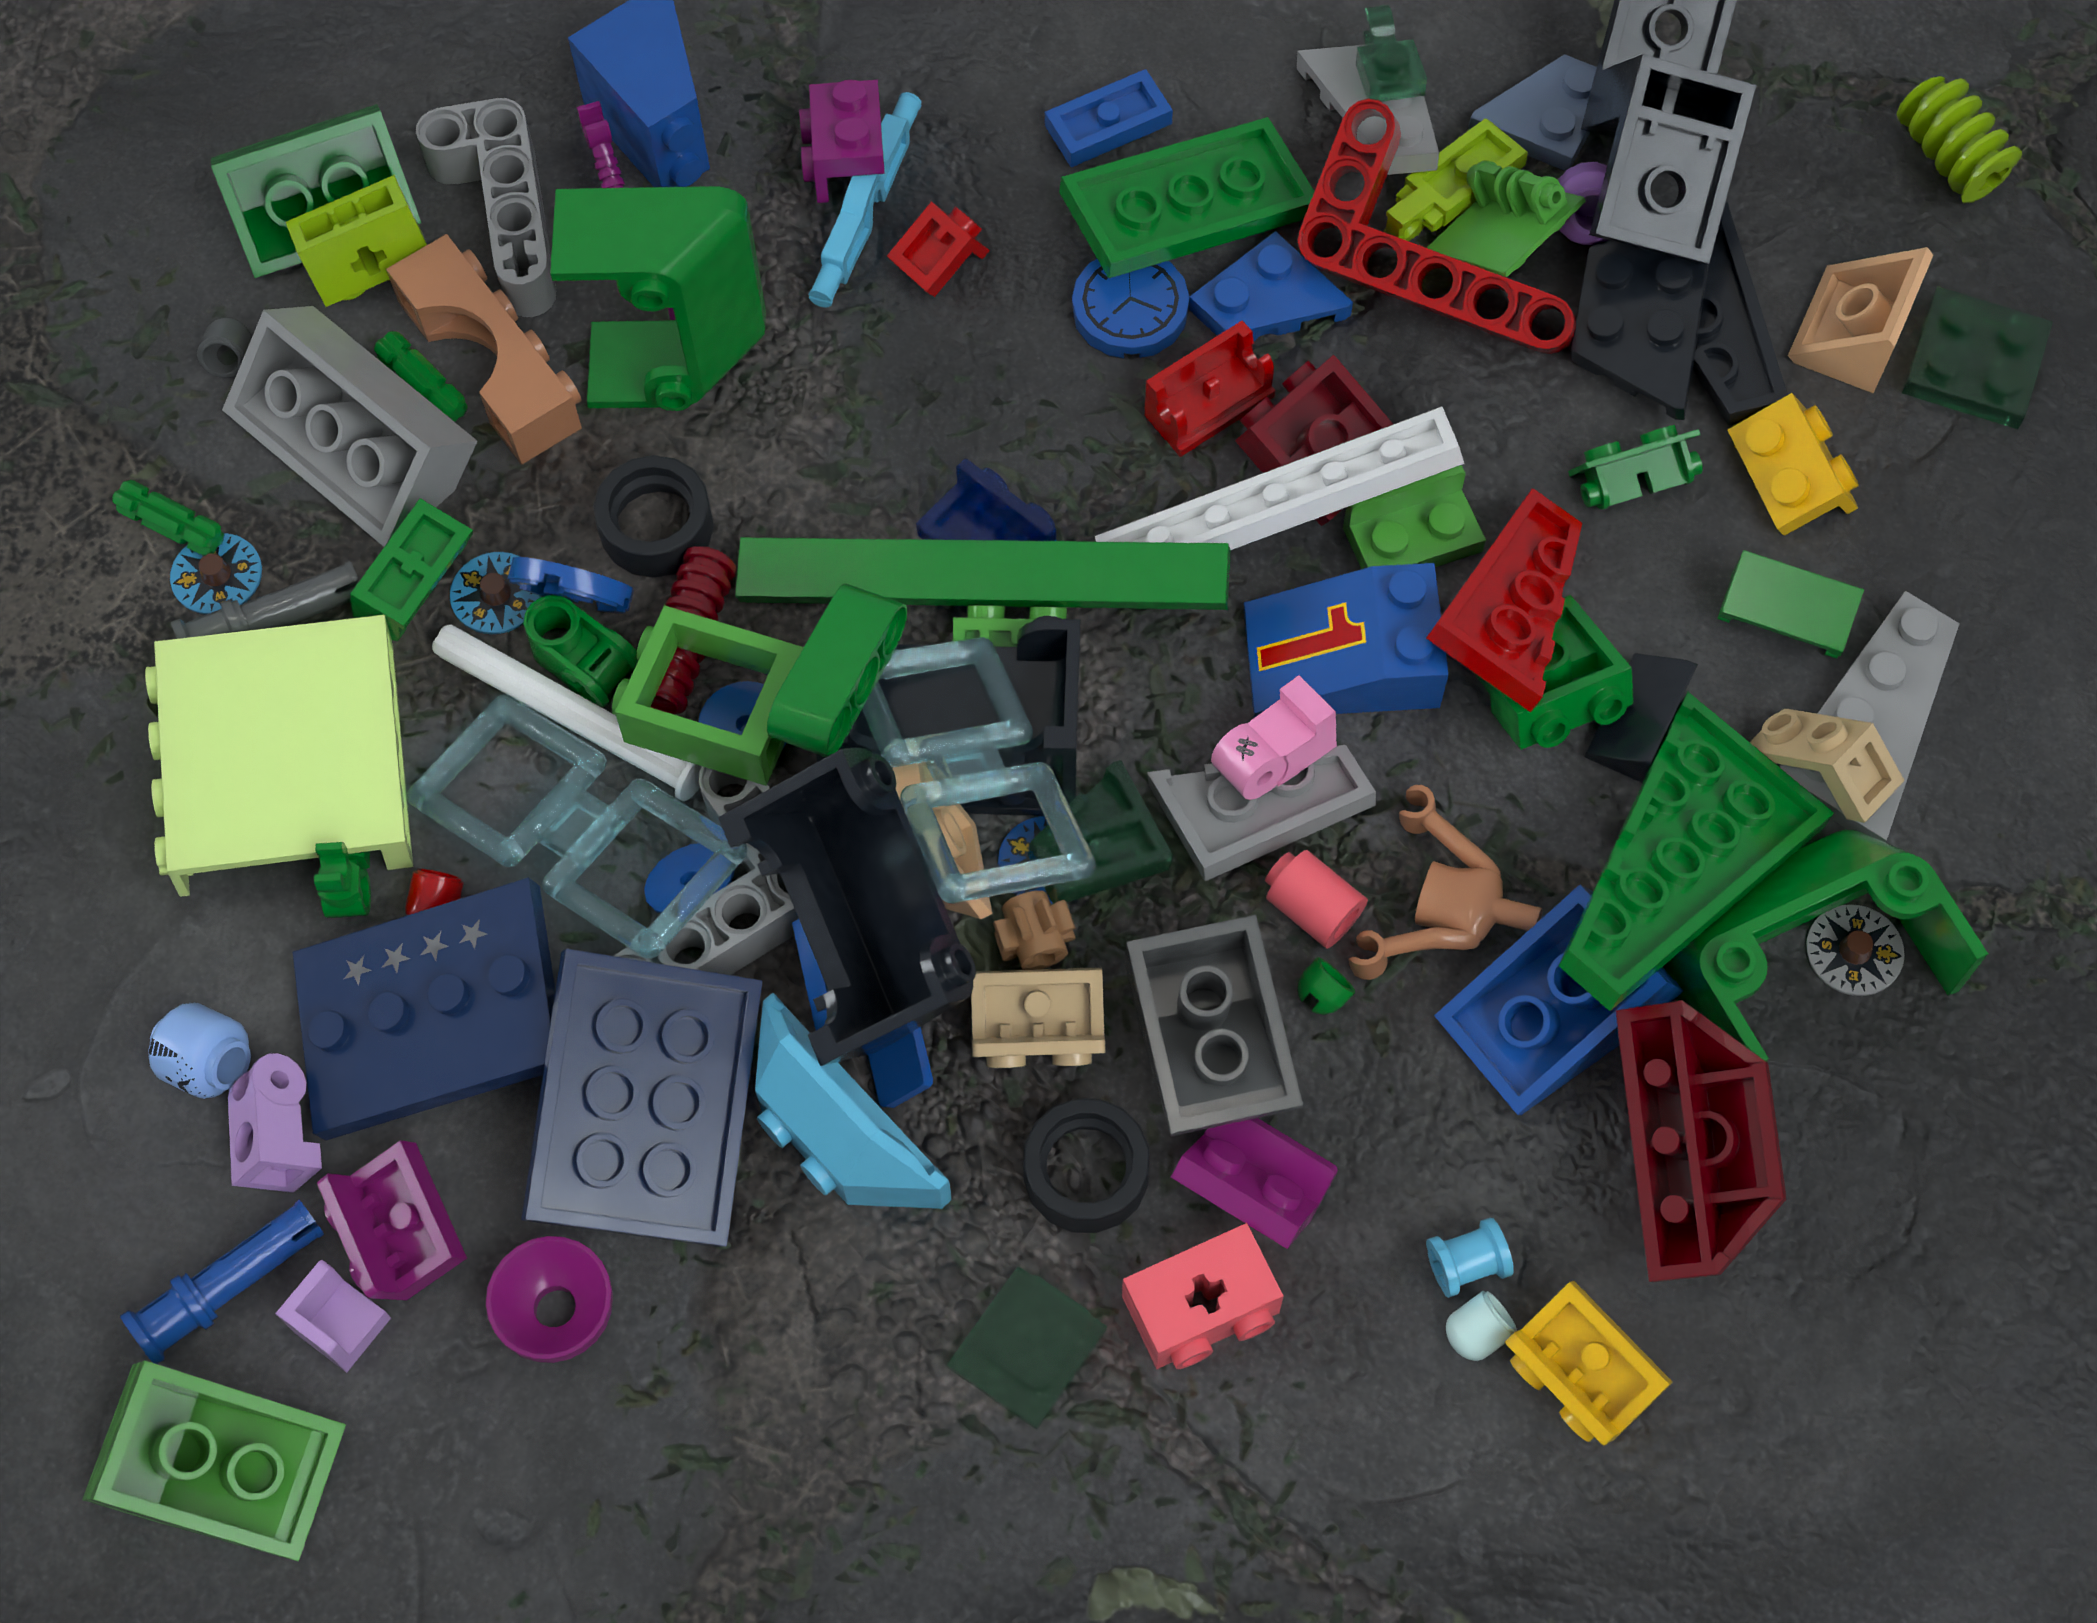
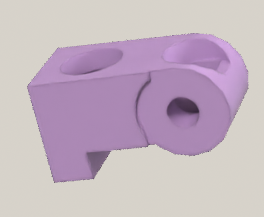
M276 1053L267 1054L259 1058L252 1068L241 1075L229 1089L228 1113L232 1186L294 1193L322 1169L320 1144L303 1142L301 1106L299 1101L306 1092V1079L299 1065L287 1056Z

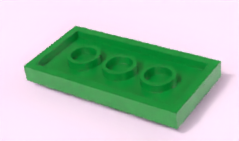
M1269 117L1062 176L1059 189L1061 197L1108 278L1304 220L1315 192Z

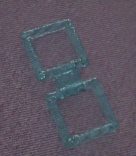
M977 637L894 651L879 680L975 664L1001 721L999 723L903 739L879 682L876 683L862 709L881 756L888 761L891 767L926 762L933 781L906 786L900 794V801L941 899L953 904L1090 877L1096 868L1095 859L1052 768L1044 762L1005 768L997 749L1028 743L1033 736V728L993 643L988 638ZM1033 790L1062 855L960 874L932 808Z
M509 695L496 697L410 787L407 793L410 805L503 866L513 867L517 865L538 842L562 857L543 878L542 887L544 892L647 959L657 957L744 860L748 852L746 843L739 847L730 848L723 828L645 779L633 780L610 806L591 795L586 790L605 770L607 760L604 754ZM506 723L574 765L508 837L440 794ZM642 808L714 852L648 928L575 882Z

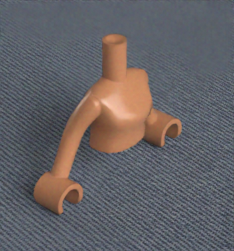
M1413 785L1407 789V801L1414 806L1425 807V809L1420 812L1400 811L1399 819L1402 827L1414 834L1429 831L1470 868H1454L1435 861L1431 863L1415 914V924L1429 927L1428 929L1384 939L1372 930L1363 931L1357 935L1356 942L1360 948L1377 953L1370 959L1349 958L1350 969L1356 977L1371 980L1383 974L1387 967V957L1428 949H1474L1479 946L1480 941L1484 940L1495 923L1529 931L1542 917L1543 909L1540 907L1503 898V881L1500 869L1478 846L1437 813L1434 795L1428 787L1423 785Z

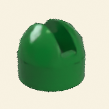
M1316 957L1303 971L1297 986L1301 1002L1310 994L1319 1000L1311 1012L1321 1015L1336 1012L1355 994V989L1351 983L1335 967L1320 957Z

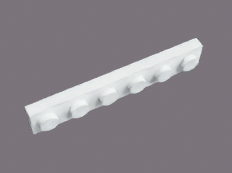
M1439 407L1095 536L1096 542L1229 543L1230 550L1462 465L1464 461L1444 409Z

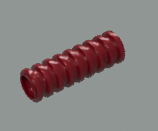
M704 546L690 547L684 552V564L678 568L676 573L678 580L672 584L670 589L672 597H669L665 606L719 621L717 613H720L725 605L723 597L730 591V580L735 577L737 572L736 565L727 555L716 549ZM677 647L650 707L670 714L683 713L688 705L686 696H689L694 689V682L692 680L696 679L700 673V665L698 663L705 659V655Z

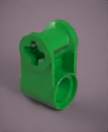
M548 595L541 597L530 604L525 612L523 624L536 662L565 683L574 693L604 709L609 704L608 695L629 672L633 673L638 663L637 650L620 634L602 626L570 600L562 596ZM565 628L569 630L563 637L555 640L543 638L544 634L551 629Z

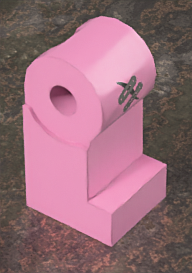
M1298 675L1280 689V700L1250 722L1238 725L1223 736L1212 753L1211 762L1245 799L1259 798L1275 788L1276 785L1279 787L1337 747L1336 711Z

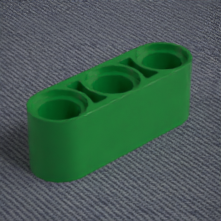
M842 584L831 599L773 701L767 721L768 736L823 757H828L839 751L901 639L907 619V606L853 585Z

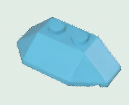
M774 993L770 994L763 1000L755 1084V1092L763 1112L757 1117V1120L769 1137L781 1148L790 1142L806 1159L800 1164V1167L812 1184L825 1196L834 1189L847 1205L942 1209L952 1200L949 1180L838 1062L820 1066L808 1038L810 1032Z

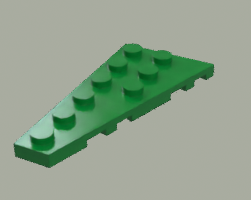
M1687 692L1663 738L1558 966L1605 1008L1611 1011L1824 829L1834 812L1691 693Z

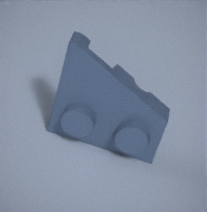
M1564 54L1475 110L1470 118L1468 131L1486 118L1528 151V156L1566 171L1572 167L1590 133L1589 131L1581 130L1597 67Z

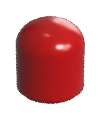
M418 868L417 871H413L405 905L406 916L460 899L464 882L461 881L462 878L429 869Z

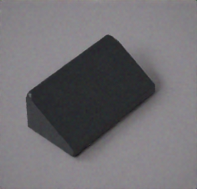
M1634 653L1629 663L1632 667L1633 704L1627 706L1625 713L1615 722L1599 725L1585 754V758L1643 783L1698 666L1694 662Z

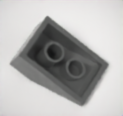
M1256 915L1126 942L1124 963L1140 1031L1171 1136L1303 1108Z

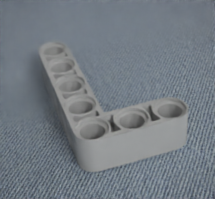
M703 766L699 772V786L708 815L728 843L718 817L770 788L768 785H761ZM729 784L744 786V790L733 797L716 795L722 787ZM745 843L731 849L748 872L747 874L614 956L732 975L793 937L792 922L798 919V915L789 894L784 892L786 886L781 874L762 876L757 864L764 861L765 858L756 848ZM743 913H751L759 917L758 921L750 928L736 930L729 927L730 922L736 916ZM688 947H697L704 950L702 956L696 962L679 964L673 961L681 950Z

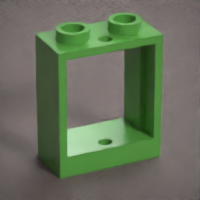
M664 605L655 626H647L641 635L637 648L638 663L630 680L622 679L614 694L612 713L617 718L623 741L766 786L785 744L783 741L768 736L767 721L769 712L779 689L804 647ZM677 647L768 674L742 735L650 707Z

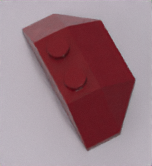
M1682 1000L1616 1010L1649 1282L1721 1275L1787 1200L1768 1062Z

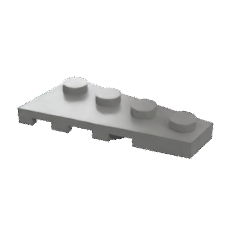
M1907 591L1903 593L1817 713L1873 723L1905 781L1863 823L1845 818L1819 771L1782 764L1779 766L1834 812L1831 820L1847 830L1859 831L1883 842L1887 841L1960 624Z

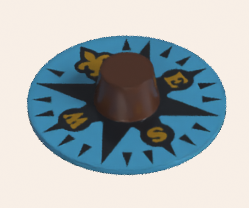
M224 533V541L217 547L215 553L205 556L185 546L175 558L170 572L171 588L178 601L189 610L206 615L220 610L221 602L228 599L231 602L238 600L239 605L247 602L257 590L262 577L261 559L255 548L247 540L237 535Z
M507 552L486 553L470 560L458 571L451 585L450 603L454 614L461 623L476 632L484 634L505 633L523 625L524 615L528 607L534 601L541 598V596L520 589L519 585L511 584L507 579L513 557L520 556Z

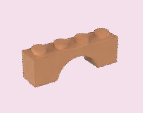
M445 234L386 269L399 304L428 342L451 338L466 339L484 345L495 353L497 361L494 371L479 393L490 424L521 465L582 429L575 406L581 402V396L576 386L563 370L557 374L552 371L546 363L550 360L549 355L536 333L531 329L523 333L515 323L518 320L517 313L505 293L501 289L492 293L484 283L487 280L486 273L470 249L461 253L450 237Z

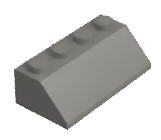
M314 306L263 310L222 409L383 547L388 543L419 498L437 507L455 491L477 444L475 438Z

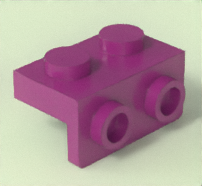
M844 80L835 83L809 84L810 108L799 109L802 144H812V146L801 147L804 182H815L817 203L829 202L828 178L885 174L878 80Z
M398 1141L351 1176L328 1173L317 1181L325 1201V1216L330 1225L338 1232L350 1260L349 1271L351 1277L366 1297L407 1301L467 1259L415 1142Z

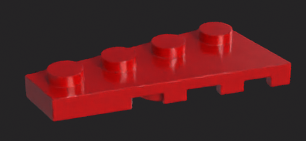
M1534 488L1525 497L1426 637V639L1445 651L1450 657L1459 661L1529 712L1543 698L1546 685L1543 675L1545 667L1552 659L1555 641L1552 640L1554 627L1562 615L1565 598L1562 597L1563 588L1571 575L1582 528L1581 521Z

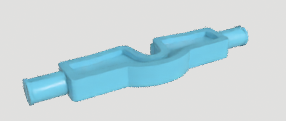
M909 92L901 93L892 115L886 113L882 120L885 174L852 176L841 212L821 254L822 268L808 294L811 302L817 306L826 308L832 305V300L840 283H847L871 234L873 227V203L885 202L909 147V131L918 111L922 107L921 100L915 94Z

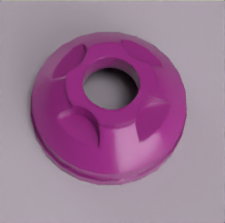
M546 1236L529 1240L517 1246L501 1260L494 1270L487 1287V1315L494 1333L508 1349L523 1358L536 1362H560L585 1352L601 1336L612 1313L613 1291L611 1280L604 1264L590 1248L578 1241L565 1237ZM553 1291L570 1293L576 1303L572 1318L566 1324L559 1327L544 1326L537 1318V1307L540 1300L546 1294Z

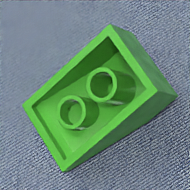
M144 1360L132 1365L82 1500L171 1527L299 1561L346 1424Z

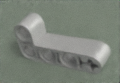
M495 98L440 107L428 111L420 118L416 125V136L430 176L443 184H461L482 180L494 268L501 290L510 300L517 315L535 317L544 314L552 307L556 300L555 281H552L550 275L551 252L535 149L522 107L513 100ZM520 269H528V275L522 277Z

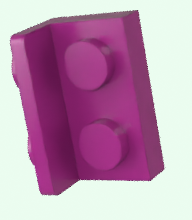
M1259 1118L1206 1129L1205 1133L1182 1155L1171 1178L1288 1249L1312 1220L1333 1182L1338 1168L1330 1161Z

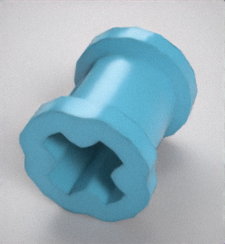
M1490 1217L1481 1220L1479 1229L1444 1241L1440 1237L1435 1236L1426 1241L1432 1271L1437 1283L1448 1298L1458 1295L1460 1286L1494 1274L1504 1279L1512 1276L1514 1273L1508 1244L1494 1218Z

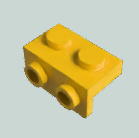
M1790 393L1727 430L1777 530L1784 536L1837 506H1840L1846 514L1858 509L1850 492L1859 486L1858 481L1845 458L1841 454L1833 458L1824 441L1831 438L1833 434L1816 405L1806 409L1795 395Z
M1575 1281L1569 1282L1521 1330L1514 1332L1505 1341L1506 1345L1515 1353L1510 1359L1514 1369L1535 1389L1541 1390L1546 1386L1563 1403L1564 1407L1559 1411L1563 1420L1579 1437L1587 1442H1590L1595 1437L1605 1446L1615 1440L1673 1383Z

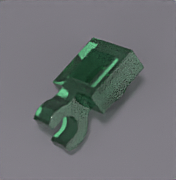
M1389 5L1366 8L1365 14L1370 30L1364 31L1363 34L1365 46L1357 47L1356 67L1367 99L1384 102L1425 96L1427 76L1414 40L1396 41L1394 20Z

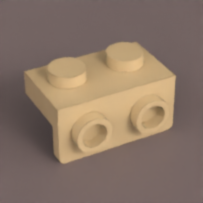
M1102 967L976 971L971 994L972 1057H986L987 1067H1022L1026 1065V1056L1052 1055V1064L1057 1066L1088 1065L1092 1063V1054L1105 1053Z

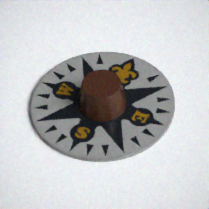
M1860 905L1838 906L1821 914L1814 921L1808 932L1806 952L1809 963L1815 974L1826 985L1838 992L1852 996L1876 994L1889 987L1896 980L1903 967L1904 946L1899 932L1885 916L1871 908Z

